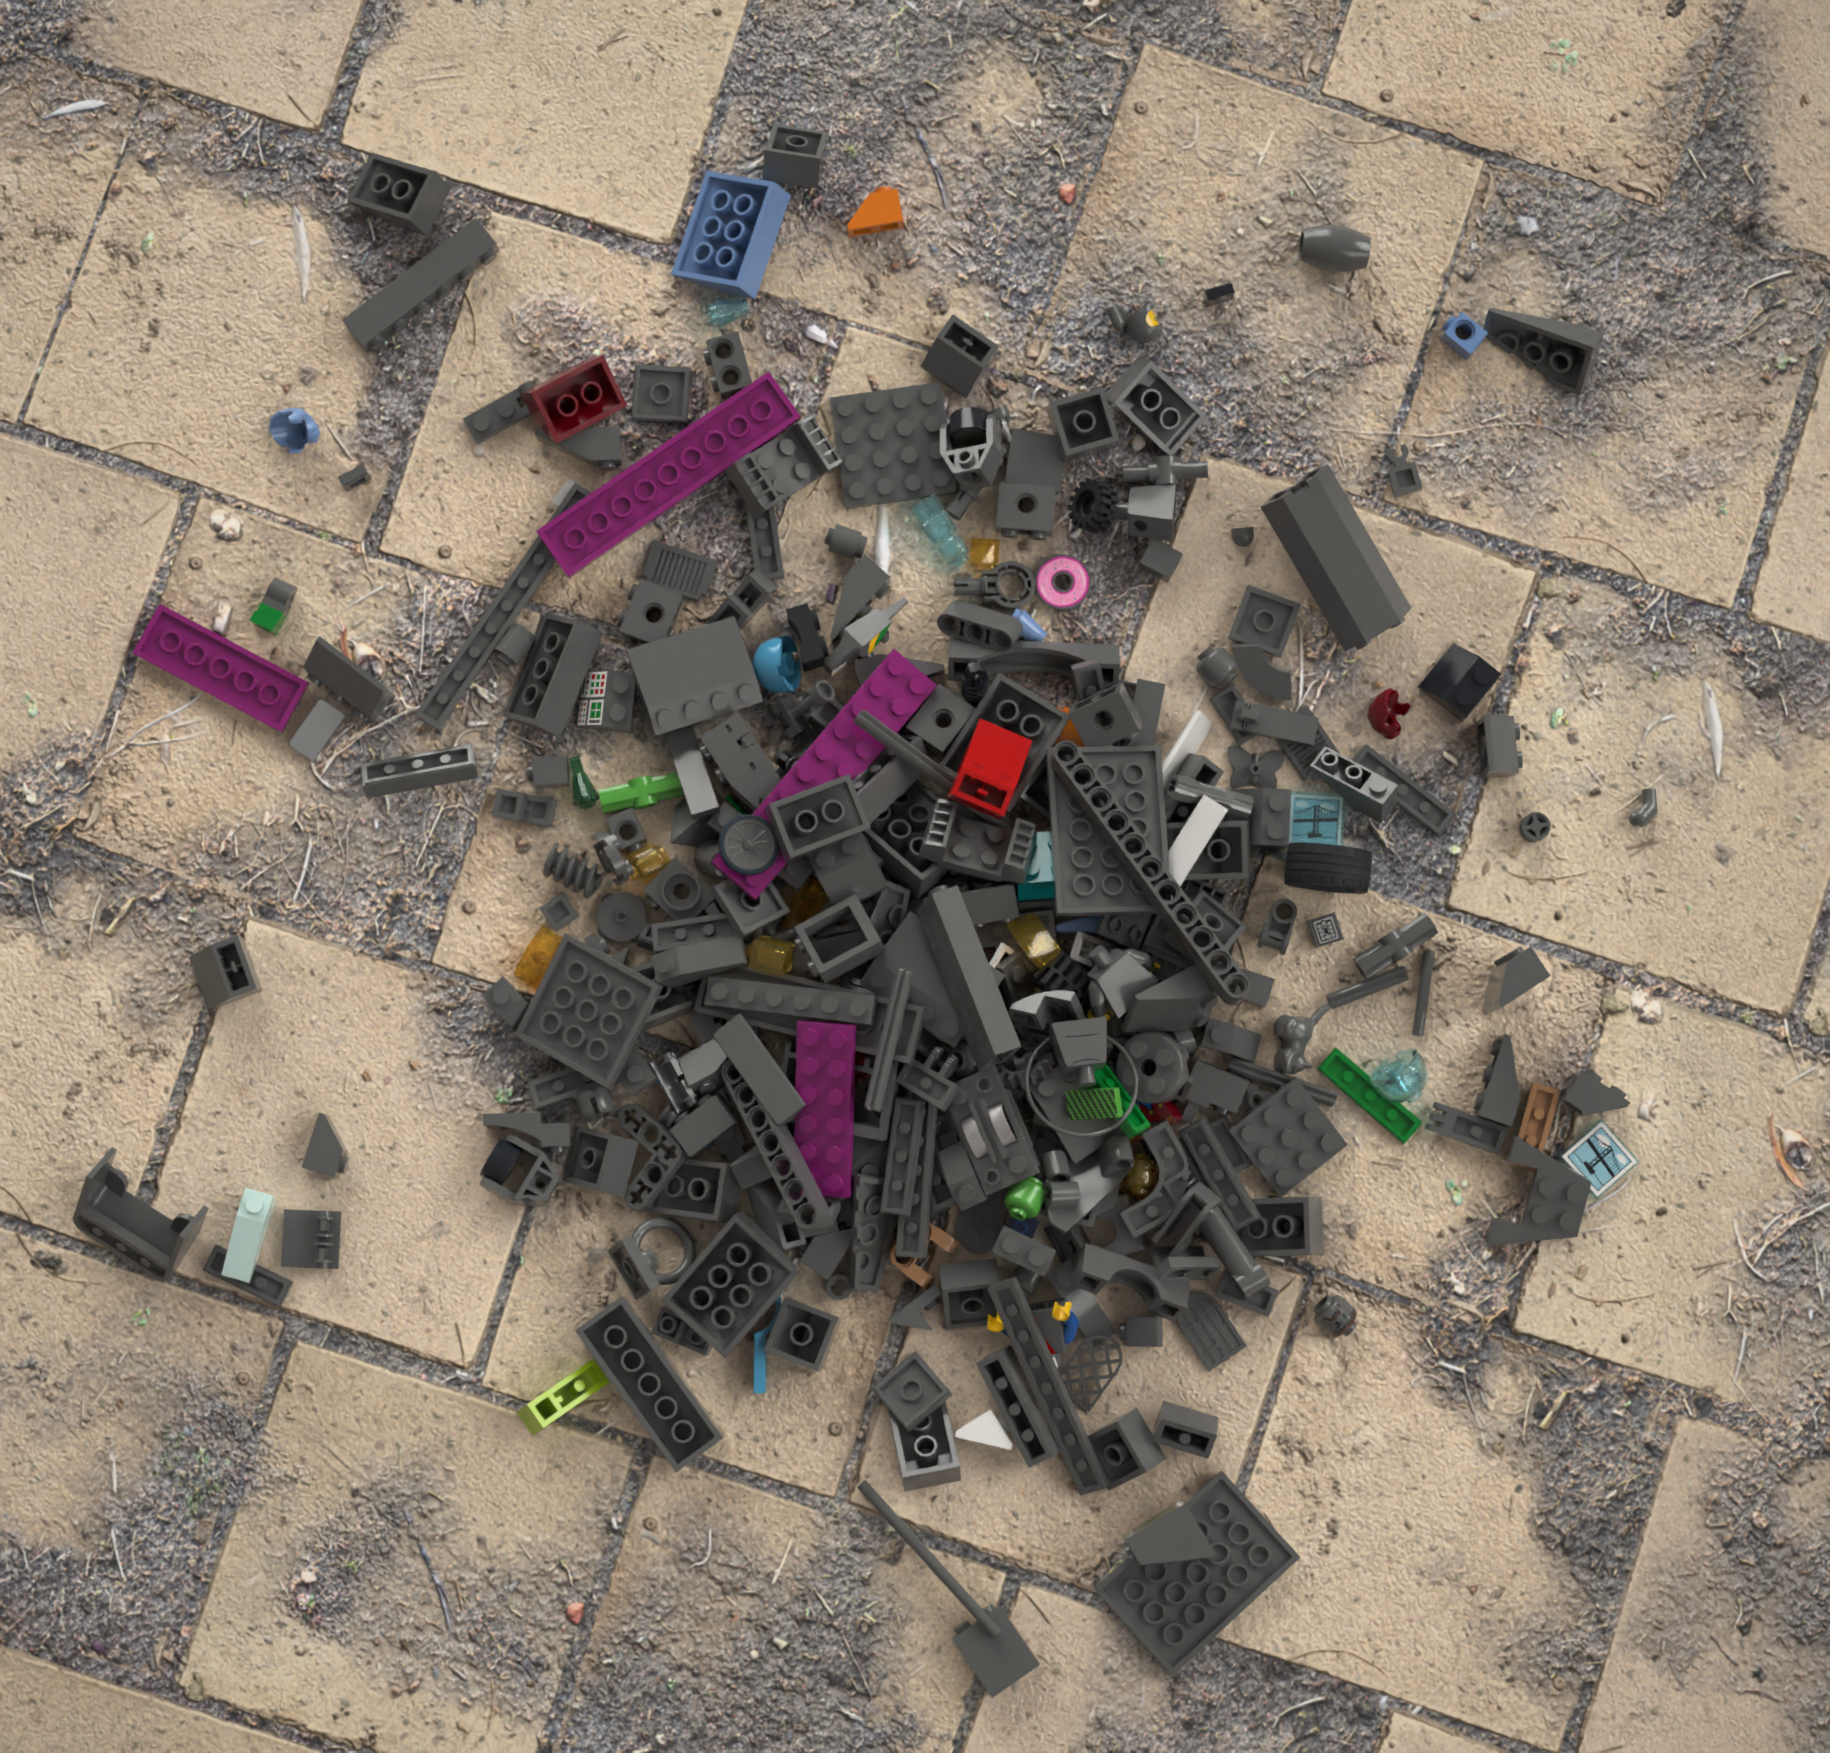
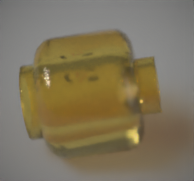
M648 843L631 852L629 862L634 874L630 876L634 881L639 879L643 884L648 885L671 862L664 848L661 845L656 846L653 843Z
M1133 1154L1134 1166L1121 1180V1187L1130 1192L1131 1197L1145 1198L1148 1193L1153 1191L1158 1181V1166L1150 1155Z

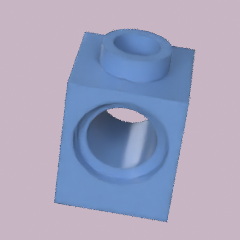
M1463 312L1457 318L1452 315L1441 328L1445 331L1441 340L1465 360L1472 355L1488 334L1486 330ZM1455 330H1466L1469 338L1466 340L1459 339L1455 334Z

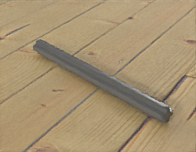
M862 710L857 714L854 720L857 726L949 793L955 776L866 710ZM968 807L989 824L1013 831L1015 821L1006 814L998 820Z

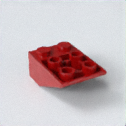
M980 718L947 798L1000 820L1004 817L1015 791L1032 740Z

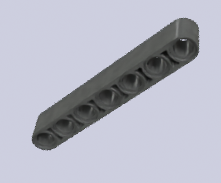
M730 1059L727 1060L722 1067L723 1080L796 1224L806 1230L826 1231L832 1223L831 1211L786 1123L780 1126L776 1125L741 1075L739 1077V1072ZM778 1140V1145H777V1148L775 1149V1144H776V1141ZM789 1164H790V1171H789V1173H788V1172H787V1169H788V1166H789ZM803 1189L802 1196L800 1197V1191ZM815 1213V1219L812 1222V1216Z

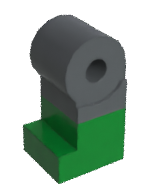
M275 577L270 583L257 611H254L249 621L255 626L277 636L291 608L297 587Z

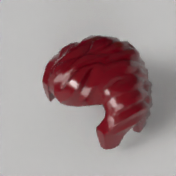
M1392 688L1384 690L1377 695L1374 701L1370 703L1367 713L1371 727L1390 740L1399 736L1401 732V725L1398 723L1396 716L1399 714L1405 716L1411 707L1408 702L1400 703L1398 701V691Z

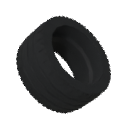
M1289 843L1284 870L1285 885L1333 893H1368L1372 869V852L1332 844Z

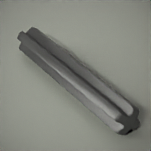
M1235 1057L1229 1060L1227 1071L1277 1089L1293 1078ZM1298 1079L1315 1102L1330 1107L1334 1106L1337 1099L1336 1091Z

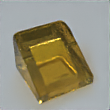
M972 538L970 566L995 568L998 565L1000 540Z

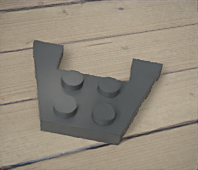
M1513 1135L1507 1161L1535 1168L1521 1223L1492 1217L1485 1242L1488 1245L1577 1237L1592 1182L1560 1161L1558 1162L1545 1154L1540 1149L1525 1142L1522 1138Z

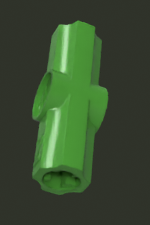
M677 772L657 777H638L627 781L626 784L598 790L604 814L629 808L634 810L655 806L661 801L685 796Z

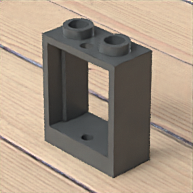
M856 894L795 926L799 935L794 939L802 954L808 952L812 959L807 962L814 977L820 975L825 984L886 951ZM853 914L867 941L822 964L808 937Z

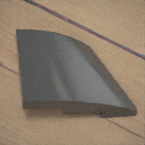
M1066 990L1047 991L1028 996L1013 1003L1008 1012L1015 1032H1017V1037L1021 1041H1026L1030 1032L1049 1036L1048 1030L1052 1023L1087 1019L1076 993Z

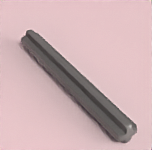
M902 968L896 970L864 1105L868 1110L880 1111L882 1108L913 973L910 970Z

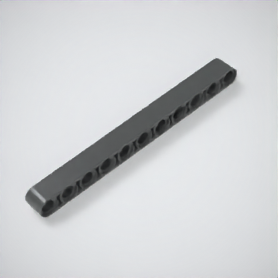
M1071 741L1059 742L1055 746L1050 758L1052 769L1221 1000L1229 1005L1239 1004L1245 998L1250 988V983L1245 974L1080 749ZM1067 753L1071 757V761H1062L1059 759L1058 754ZM1078 775L1084 776L1088 780V784L1081 785L1076 782L1074 777ZM1094 798L1101 799L1105 807H1095L1091 800ZM1108 822H1118L1122 830H1112ZM1125 845H1135L1139 853H1129ZM1149 867L1153 869L1156 876L1147 877L1143 873L1142 868ZM1166 890L1171 893L1173 899L1166 901L1160 897L1159 892ZM1185 914L1189 918L1190 923H1180L1176 915ZM1193 938H1203L1206 941L1207 946H1197L1194 943ZM1211 961H1220L1224 966V970L1217 971L1213 969ZM1228 984L1238 985L1241 994L1231 993L1228 989Z

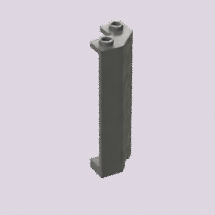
M1328 464L1306 473L1294 486L1271 495L1261 506L1266 518L1344 651L1354 647L1357 650L1369 645L1372 642L1371 640L1389 628L1397 627L1405 621L1404 616L1410 611L1411 606Z

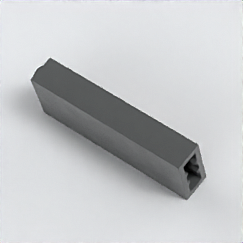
M947 885L936 887L930 891L931 895L923 899V904L916 912L977 1068L982 1070L1004 1063L1021 1047V1044L958 885L947 888Z

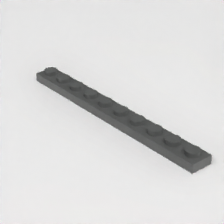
M575 482L548 522L591 493ZM539 535L416 711L415 715L438 731H440L495 651V647L508 629L513 626L557 562Z

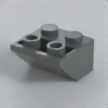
M952 315L937 335L920 367L967 399L997 357L999 346L955 315Z
M239 935L209 945L189 957L208 1011L263 991L245 940Z

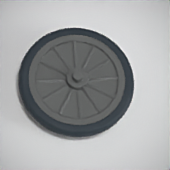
M750 814L737 816L723 827L719 836L718 847L722 860L731 870L739 874H760L769 869L778 856L779 843L772 825L762 817Z

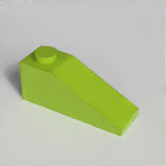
M592 1359L529 1402L517 1414L531 1435L534 1436L610 1382L595 1360Z

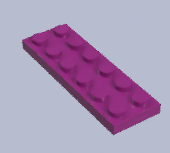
M159 604L132 652L145 661L281 733L284 732L310 685L309 682L162 604Z
M800 1020L797 1022L795 1090L806 1103V1106L795 1116L794 1141L822 1195L849 1198L852 1196L856 1024Z

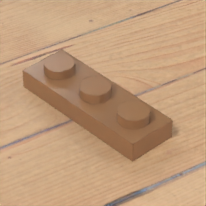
M1535 1082L1531 1083L1516 1136L1544 1151L1561 1090ZM1508 1163L1510 1166L1535 1172V1168Z

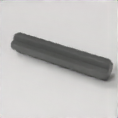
M1404 966L1395 968L1330 993L1326 996L1327 1002L1331 1009H1335L1405 982L1409 979L1408 973Z

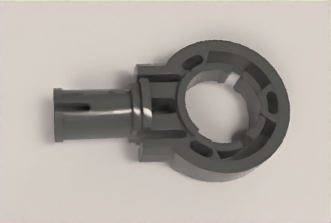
M1006 561L998 564L994 569L982 570L980 578H954L953 587L956 588L954 596L979 595V597H984L982 599L983 604L993 603L1002 610L1013 611L1015 608H1023L1031 600L1035 592V579L1030 569L1024 564L1016 561ZM1018 570L1020 573L1017 577L1022 582L1023 591L1019 597L1009 598L1001 591L999 579L1007 574L1015 575ZM1025 593L1028 594L1027 598L1023 601L1015 604H1010L1017 602L1018 598L1021 599Z

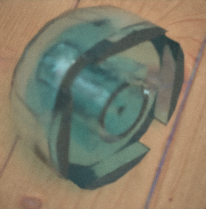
M1409 1048L1396 1053L1398 1059L1389 1064L1388 1059L1383 1061L1370 1075L1372 1086L1389 1102H1414L1421 1097V1091L1427 1084L1429 1076L1428 1067L1416 1049Z

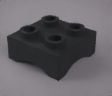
M808 603L786 609L790 628L795 631L801 641L800 658L804 672L824 666L825 657H828L829 654L824 636L818 637L816 632L821 630L816 610H810Z

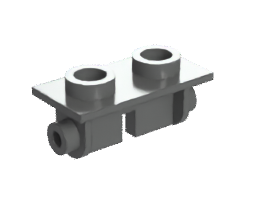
M670 1051L661 1056L660 1059L650 1063L676 1114L696 1105L700 1100L698 1094L694 1093L689 1087L674 1052Z

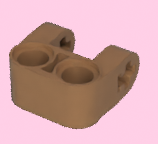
M929 1223L928 1242L931 1240L952 1254L960 1242ZM896 1236L890 1245L889 1261L907 1277L928 1290L935 1278L914 1264L917 1258L907 1257L903 1262L895 1260Z

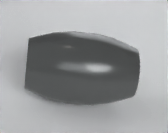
M1318 225L1304 228L1299 242L1298 259L1312 267L1327 271L1349 272L1364 269L1369 261L1371 238L1357 230L1343 226Z

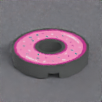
M1065 554L1051 556L1041 564L1036 572L1035 589L1037 596L1049 608L1051 607L1058 611L1075 609L1085 601L1089 594L1091 585L1089 570L1081 560L1074 556ZM1067 576L1071 581L1070 587L1066 590L1058 589L1055 586V579L1057 577Z

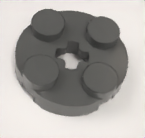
M603 830L592 835L591 840L598 842L593 847L603 868L607 869V874L613 871L616 876L612 881L617 886L629 881V876L634 874V871L629 861L622 859L618 851L621 849V845L614 834L609 835Z

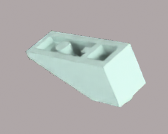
M245 1188L231 1234L222 1276L250 1283L276 1204L273 1195Z

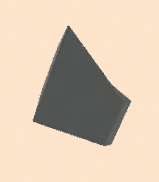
M686 798L675 806L670 843L698 847L709 838H719L720 835L707 825L715 813L692 820Z

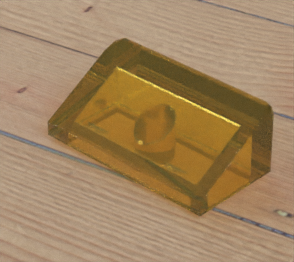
M1036 913L1006 923V926L1029 960L1039 969L1061 952V949Z

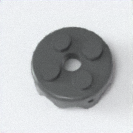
M1141 1032L1127 1040L1122 1047L1131 1057L1137 1071L1138 1094L1136 1101L1158 1104L1174 1100L1177 1097V1092L1187 1082L1189 1077L1187 1067L1189 1053L1187 1049L1163 1032ZM1119 1051L1115 1066L1116 1076L1132 1098L1134 1092L1133 1073L1126 1057ZM1149 1059L1156 1063V1072L1152 1076L1147 1075L1144 1070V1065Z

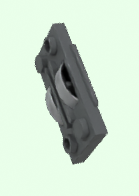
M996 1066L988 1067L955 1082L960 1088L949 1104L952 1113L951 1119L962 1145L965 1144L986 1196L1041 1173L1031 1151L1033 1142L1010 1089H1005Z

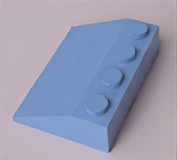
M706 171L671 275L731 295L756 299L791 195L775 182Z

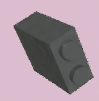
M990 1604L983 1609L1002 1630L995 1639L977 1620L972 1624L967 1620L954 1629L956 1635L952 1637V1640L991 1698L1040 1665L1038 1659L1000 1604L996 1607Z

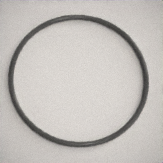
M1107 1036V1040L1114 1044L1126 1057L1134 1078L1133 1097L1124 1115L1116 1123L1101 1131L1074 1133L1055 1126L1039 1112L1030 1094L1029 1072L1037 1053L1044 1045L1051 1041L1050 1037H1048L1033 1051L1028 1060L1024 1077L1028 1102L1041 1121L1064 1135L1089 1138L1110 1132L1128 1117L1137 1099L1138 1076L1131 1057L1117 1041Z

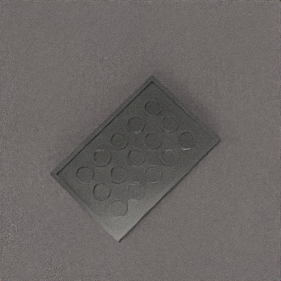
M1161 745L1078 747L1169 871ZM1048 747L1046 749L1056 916L1158 914L1052 769L1050 758L1055 747ZM1067 753L1058 754L1059 759L1062 761H1071V757ZM1078 775L1074 777L1077 783L1081 785L1088 784V780L1084 776ZM1094 798L1091 800L1095 807H1105L1101 799ZM1108 822L1112 830H1122L1118 822ZM1125 845L1129 853H1139L1135 845ZM1149 867L1142 868L1143 873L1147 877L1156 876L1153 869ZM1166 890L1159 892L1162 899L1166 901L1171 900V893Z
M1222 1470L1186 1502L1216 1555L1210 1558L1140 1565L1137 1560L1131 1562L1127 1556L1094 1587L1095 1591L1172 1676L1300 1558L1295 1550Z

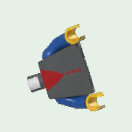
M1067 1298L1029 1304L1056 1367H1060L1063 1364L1060 1353L1064 1352L1075 1339L1080 1323L1071 1309L1072 1303L1067 1302ZM998 1312L996 1318L988 1315L987 1328L992 1332H1002L1009 1338Z

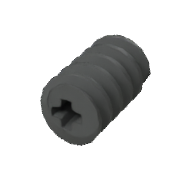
M556 842L544 863L543 876L549 877L554 873L553 881L557 883L564 878L563 886L566 888L574 883L573 892L579 893L584 889L583 897L588 899L600 887L607 869L598 874V864L593 865L590 869L587 868L589 859L585 858L581 863H578V853L568 858L569 848L566 847L559 853L557 852L559 843Z

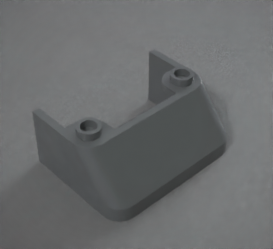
M112 1147L86 1176L73 1215V1222L80 1231L157 1280L167 1281L199 1235L209 1208L204 1205L195 1217L190 1214L181 1213L173 1220L169 1219L127 1192L128 1181L125 1173L120 1169L112 1167L117 1149Z

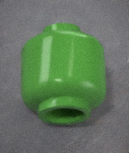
M1029 1177L1009 1187L1004 1198V1204L1013 1218L1023 1221L1025 1218H1035L1039 1214L1046 1198L1042 1182L1034 1177Z

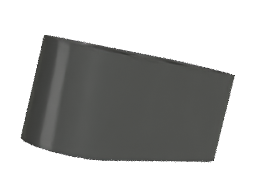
M960 600L952 601L937 620L938 628L942 633L1000 652H1006L1011 649L1023 633V625L1017 618Z

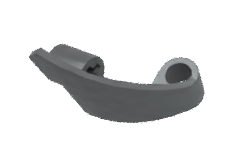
M1115 1136L1107 1139L1097 1155L1086 1157L1075 1165L1071 1160L1067 1159V1154L1060 1150L1047 1152L1041 1157L1046 1181L1044 1186L1046 1192L1044 1203L1048 1223L1065 1234L1125 1177L1134 1166L1133 1153L1128 1137Z

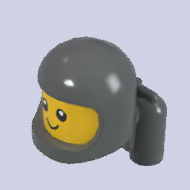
M1118 304L1106 309L1113 327L1124 332L1126 326L1132 338L1139 343L1150 342L1159 336L1161 332V325L1158 323L1153 312L1154 304L1146 306L1130 315L1123 307H1119Z

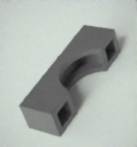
M1085 1243L1074 1256L1070 1286L1097 1295L1107 1284L1120 1283L1127 1285L1140 1294L1146 1303L1149 1313L1174 1322L1188 1307L1190 1280H1158L1155 1267L1151 1264L1142 1263L1130 1259L1123 1254H1116Z

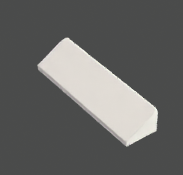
M1199 710L1195 711L1162 764L1164 792L1170 777L1178 772L1189 753L1196 754L1212 728V722Z
M1203 795L1168 851L1169 872L1180 887L1228 811L1227 808L1206 795Z

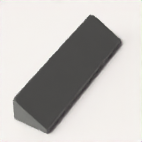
M473 744L361 764L363 788L368 798L478 778Z
M741 1013L737 1014L713 1034L715 1040L776 1125L780 1126L792 1121L806 1106V1103Z

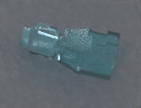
M935 493L912 507V513L923 528L924 533L929 536L933 543L939 545V551L948 564H953L955 568H958L970 560L967 555L969 549L959 535H954L956 526Z

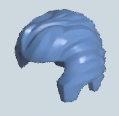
M281 409L269 419V430L273 439L281 447L290 448V450H287L289 454L301 453L306 444L317 443L321 433L319 426L304 409Z

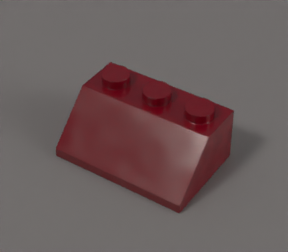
M603 355L591 356L521 393L532 418L554 444L628 406Z

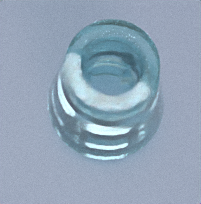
M746 298L712 300V303L706 305L711 326L718 325V327H721L744 317V315L750 314Z

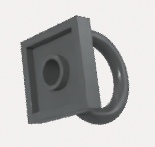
M729 879L714 886L711 890L717 900L719 911L721 914L725 913L740 939L743 938L744 944L761 939L763 927L787 916L790 912L772 882L767 885L756 900L750 898Z
M655 1217L644 1221L634 1230L632 1236L631 1234L607 1250L635 1300L643 1297L658 1285L676 1283L694 1262L696 1252L695 1244L689 1231L678 1221L666 1217ZM658 1228L674 1232L680 1238L684 1247L682 1263L676 1270L666 1274L654 1272L653 1263L649 1255L640 1248L644 1236Z

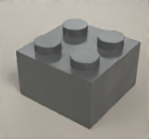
M1103 387L1049 402L1046 411L1062 462L1117 447L1120 439Z

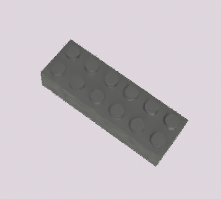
M625 1296L620 1297L575 1330L675 1472H678L725 1437Z

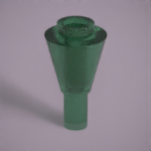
M572 757L569 759L573 773V805L579 806L580 809L591 808L600 799L599 794L584 772L580 757Z

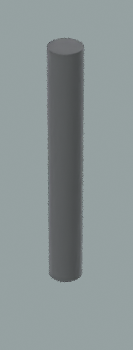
M1429 950L1423 951L1412 1035L1424 1036L1435 955L1434 951Z

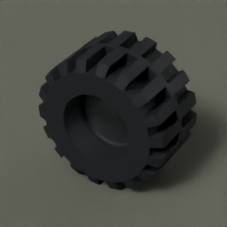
M1050 947L1028 972L1030 979L1042 992L1054 990L1075 992L1085 1015H1087L1091 1009L1088 972L1060 949Z

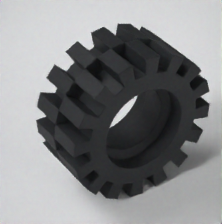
M1086 479L1085 482L1081 481L1079 483L1080 488L1075 487L1073 490L1076 493L1075 496H1070L1069 500L1073 502L1072 505H1068V510L1072 511L1068 516L1070 519H1073L1071 523L1077 528L1093 533H1102L1105 531V528L1109 529L1111 526L1109 521H1115L1116 516L1113 514L1114 511L1118 512L1119 507L1115 506L1116 503H1119V498L1115 497L1118 492L1112 485L1095 479Z

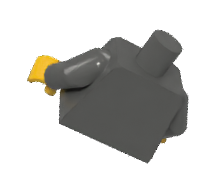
M1103 945L1095 947L1089 954V957L1096 966L1087 975L1090 981L1088 989L1091 1006L1087 1014L1088 1019L1106 1017L1109 1020L1110 1016L1106 1011L1120 1018L1130 1008L1135 995L1154 986L1158 982V979L1151 973L1155 968L1159 970L1161 966L1154 962L1147 953L1134 949L1122 951L1115 948L1108 953Z

